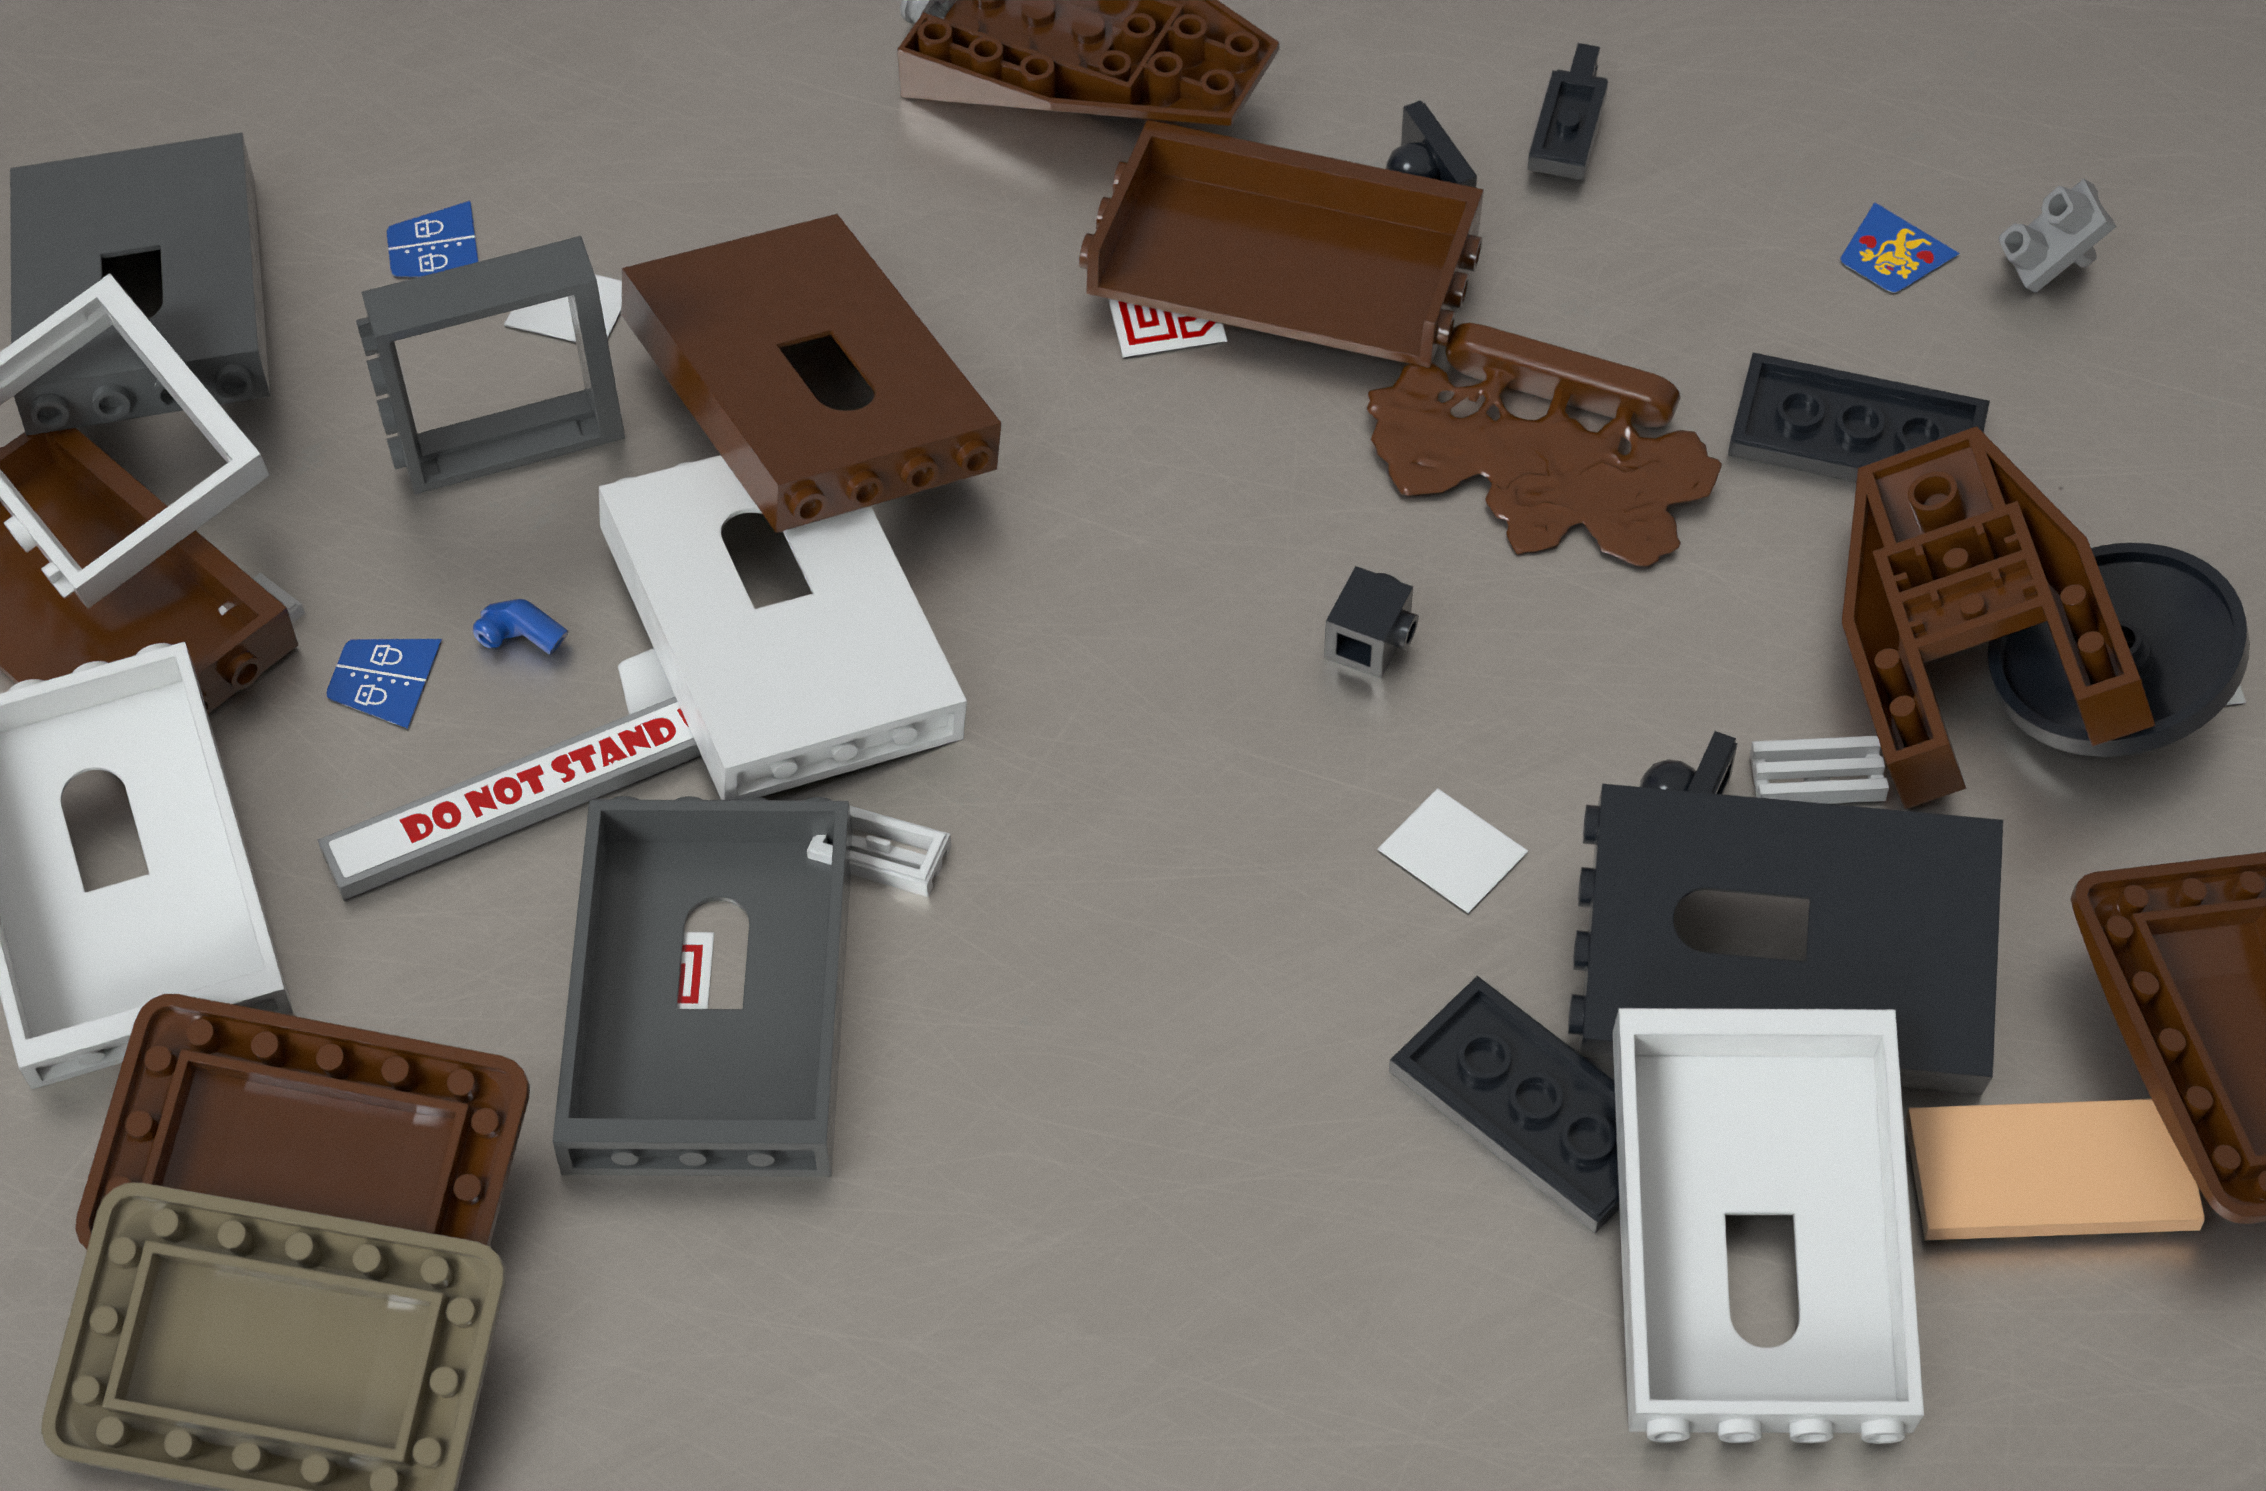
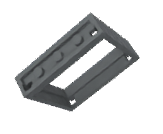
M582 236L361 292L367 317L356 320L365 355L377 354L378 358L366 360L376 397L385 394L388 396L376 400L386 436L395 433L398 435L387 438V444L395 470L407 467L414 494L625 439L597 279ZM568 297L585 390L417 433L394 341Z

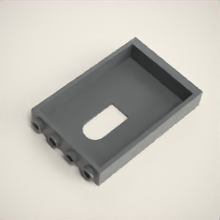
M242 132L10 168L11 344L103 279V258L161 249L163 304L160 310L148 320L219 405L270 397L254 177ZM113 325L14 395L26 436L183 411Z
M618 796L612 799H589L552 1141L561 1175L832 1177L851 878L849 857L850 850H852L853 834L849 801H833L824 797H812L806 800H767L761 797H746L741 800H703L693 796L680 797L675 800H639L631 796ZM816 835H827V844L833 845L832 865L807 857L806 851L812 838L816 837ZM712 901H727L739 906L749 919L743 1009H677L684 931L689 915L699 906Z

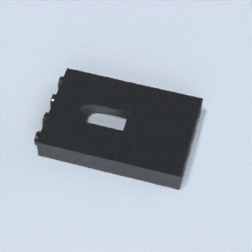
M1602 784L1598 805L1586 804L1582 843L1595 845L1593 868L1581 867L1578 907H1589L1590 913L1588 931L1576 930L1573 970L1585 971L1583 995L1571 994L1568 1034L1580 1035L1579 1054L1583 1057L1614 1059L1613 1028L1619 1008L1895 1010L1901 1087L1982 1095L1993 1078L2003 820ZM1700 890L1808 899L1806 962L1694 950L1687 946L1675 931L1673 923L1675 908L1685 896Z

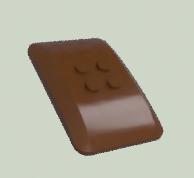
M2266 852L2098 871L2084 875L2072 890L2070 899L2076 921L2120 1032L2175 1146L2214 1211L2223 1218L2238 1224L2266 1222Z
M162 994L149 1000L140 1009L135 1019L76 1216L75 1230L78 1240L87 1250L99 1206L103 1198L113 1188L125 1183L140 1182L477 1241L490 1247L529 1101L530 1084L527 1075L514 1060L501 1055L181 994Z

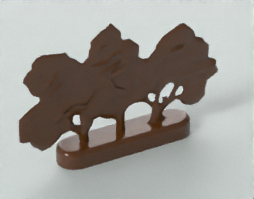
M1461 323L1455 326L1449 345L1445 349L1447 361L1455 370L1468 377L1482 380L1481 383L1454 387L1450 383L1447 373L1435 363H1432L1431 368L1410 364L1403 367L1400 377L1393 386L1374 389L1368 392L1370 401L1366 409L1378 420L1370 440L1375 445L1378 456L1388 463L1389 475L1400 493L1407 496L1442 493L1457 486L1461 480L1476 474L1488 478L1492 486L1485 498L1486 503L1496 518L1507 521L1509 527L1506 534L1516 555L1558 546L1561 537L1566 534L1570 526L1584 523L1591 535L1597 539L1601 552L1611 554L1636 566H1649L1658 562L1660 555L1672 553L1681 544L1677 535V523L1674 517L1666 511L1667 506L1708 497L1722 467V463L1718 459L1708 456L1706 445L1694 431L1678 430L1658 438L1640 437L1632 424L1647 428H1661L1671 422L1681 397L1675 385L1664 377L1482 324ZM1504 387L1551 400V404L1545 416L1537 420H1526L1512 415L1504 407L1500 394ZM1443 390L1455 392L1450 400L1444 403L1438 401V394ZM1480 395L1486 398L1480 409L1467 417L1458 418L1451 414V409L1467 397L1472 402H1477ZM1492 405H1496L1499 408L1500 418L1496 421L1487 414ZM1568 405L1614 419L1598 432L1588 431L1576 419L1570 418L1565 409ZM1621 437L1631 442L1632 448L1629 454L1622 455L1618 452Z

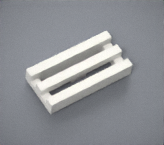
M1878 736L1752 741L1750 760L1756 797L1823 804L1886 801L1889 786L1887 778L1883 776L1885 765L1883 757H1880L1879 754L1881 745ZM1868 776V779L1830 780V777ZM1804 778L1805 781L1769 783V780Z
M849 806L853 829L928 850L926 855L892 846L890 841L870 835L863 838L852 834V850H850L849 857L851 874L929 897L933 888L932 879L934 876L938 877L942 868L943 855H948L952 846L950 833ZM816 835V837H813L806 852L808 858L832 865L833 845L827 844V835Z

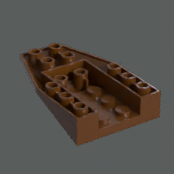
M956 0L944 19L923 12L898 47L901 97L1232 126L1277 55L1280 42L1219 0Z

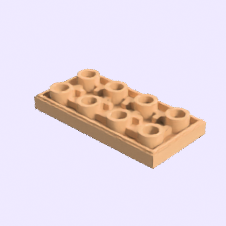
M2152 1099L1908 1108L1905 1122L1925 1240L2197 1231L2201 1229L2205 1220L2198 1185L2175 1146Z

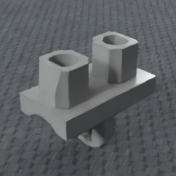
M2086 179L2081 180L2072 189L2058 186L2044 198L2041 207L2043 213L2028 226L2014 223L1999 236V242L2008 260L2015 266L2025 288L2034 293H2037L2073 262L2080 267H2088L2097 259L2093 246L2117 227L2102 206L2095 185Z

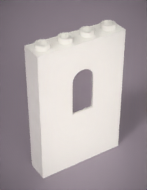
M721 455L696 462L681 463L672 468L637 477H626L614 483L599 486L600 528L721 800L762 797L964 738L967 700L871 506L784 530L783 533L812 594L754 609L723 542L721 531L725 523L736 515L749 512L762 514V512Z
M185 642L174 645L167 643L149 645L132 657L110 663L104 661L89 662L77 667L71 674L47 681L40 679L25 680L13 685L8 692L0 694V998L18 1067L31 1090L122 1063L132 1028L140 1009L149 1000L162 994H181L281 1014L293 1011L197 674ZM91 770H104L116 775L125 785L149 874L85 893L62 808V796L69 782L79 774Z
M1619 1008L1613 1028V1056L1629 1432H1647V1438L1656 1442L1687 1440L1690 1438V1432H1718V1437L1721 1441L1732 1443L1756 1441L1762 1438V1433H1790V1439L1799 1443L1826 1442L1833 1439V1433H1861V1438L1864 1442L1876 1444L1894 1443L1904 1440L1905 1433H1913L1923 1418L1924 1408L1895 1010ZM1725 1215H1793L1799 1324L1793 1337L1780 1346L1761 1348L1749 1344L1738 1335L1732 1325L1729 1306Z

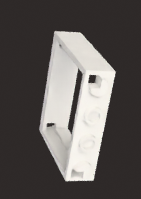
M111 274L105 276L0 352V405L113 325L227 464L84 569L77 564L0 470V502L12 515V517L4 522V525L27 553L37 546L48 559L49 563L42 567L41 570L61 596L65 599L74 592L88 609L269 476L259 451Z

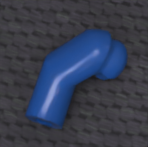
M524 599L489 604L480 612L481 618L473 624L475 638L485 647L497 648L502 644L504 638L511 639L524 636L548 655H552L559 648L569 633L566 628L534 604Z

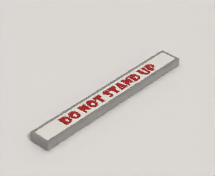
M672 697L320 838L318 843L343 900H346L586 803L589 799L598 798L702 755L676 697Z

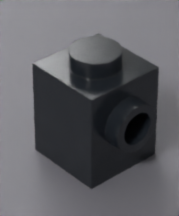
M1355 566L1326 620L1324 658L1382 679L1397 648L1406 650L1416 632L1419 615L1411 612L1413 586L1402 583L1389 574L1374 573Z

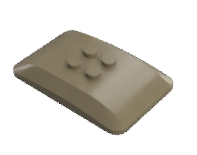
M140 1182L122 1184L113 1188L103 1198L96 1214L42 1417L41 1433L45 1445L54 1455L70 1462L220 1491H457L506 1286L505 1266L502 1259L493 1249L477 1241Z

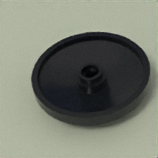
M2115 543L2091 548L2139 673L2155 726L2092 747L2047 621L1989 641L1988 664L1996 695L2007 715L2019 728L2041 743L2055 749L2085 756L2113 757L2139 754L2167 746L2187 737L2213 719L2226 706L2241 684L2247 668L2250 650L2249 632L2242 602L2229 581L2217 569L2204 560L2182 550L2150 543Z

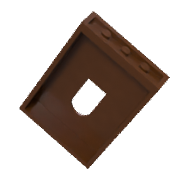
M838 214L622 268V317L776 533L997 470L1002 422ZM831 335L872 388L875 395L873 400L865 407L850 411L836 410L823 405L816 399L779 348Z

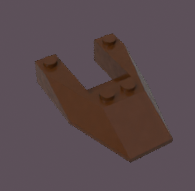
M1977 426L1858 468L1842 626L1887 767L1904 809L1967 789L1925 663L2046 621L2092 747L2155 726L2139 673L2087 537Z

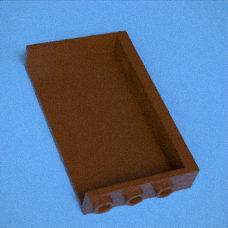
M1147 119L1128 162L1120 161L1117 165L1113 180V195L1111 198L1103 197L1100 202L1096 219L1095 234L1087 233L1083 239L1079 256V267L1087 269L1086 294L1431 368L1438 345L1446 347L1449 345L1456 312L1451 311L1452 307L1459 309L1463 307L1469 283V274L1465 273V270L1475 272L1482 247V237L1478 236L1484 189Z
M76 428L28 436L24 432L0 448V470L82 569L168 507ZM0 502V671L15 684L30 679L47 681L73 673L77 667L89 662L104 661L110 663L132 657L141 649L153 644L167 643L174 645L185 642L197 674L209 716L215 708L239 690L252 685L261 673L298 646L287 607L196 530L88 609L74 592L64 599L41 570L42 567L49 563L48 559L37 546L28 553L21 547L4 525V522L12 517V515ZM222 605L228 610L223 615L219 611Z

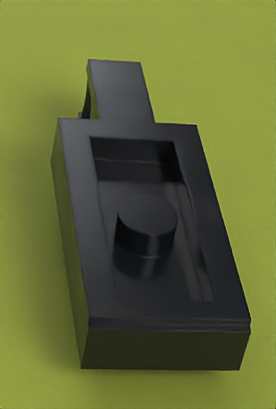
M1578 43L1570 71L1560 69L1552 71L1529 151L1527 170L1584 180L1608 89L1607 78L1596 76L1598 70L1597 60L1600 52L1599 46Z

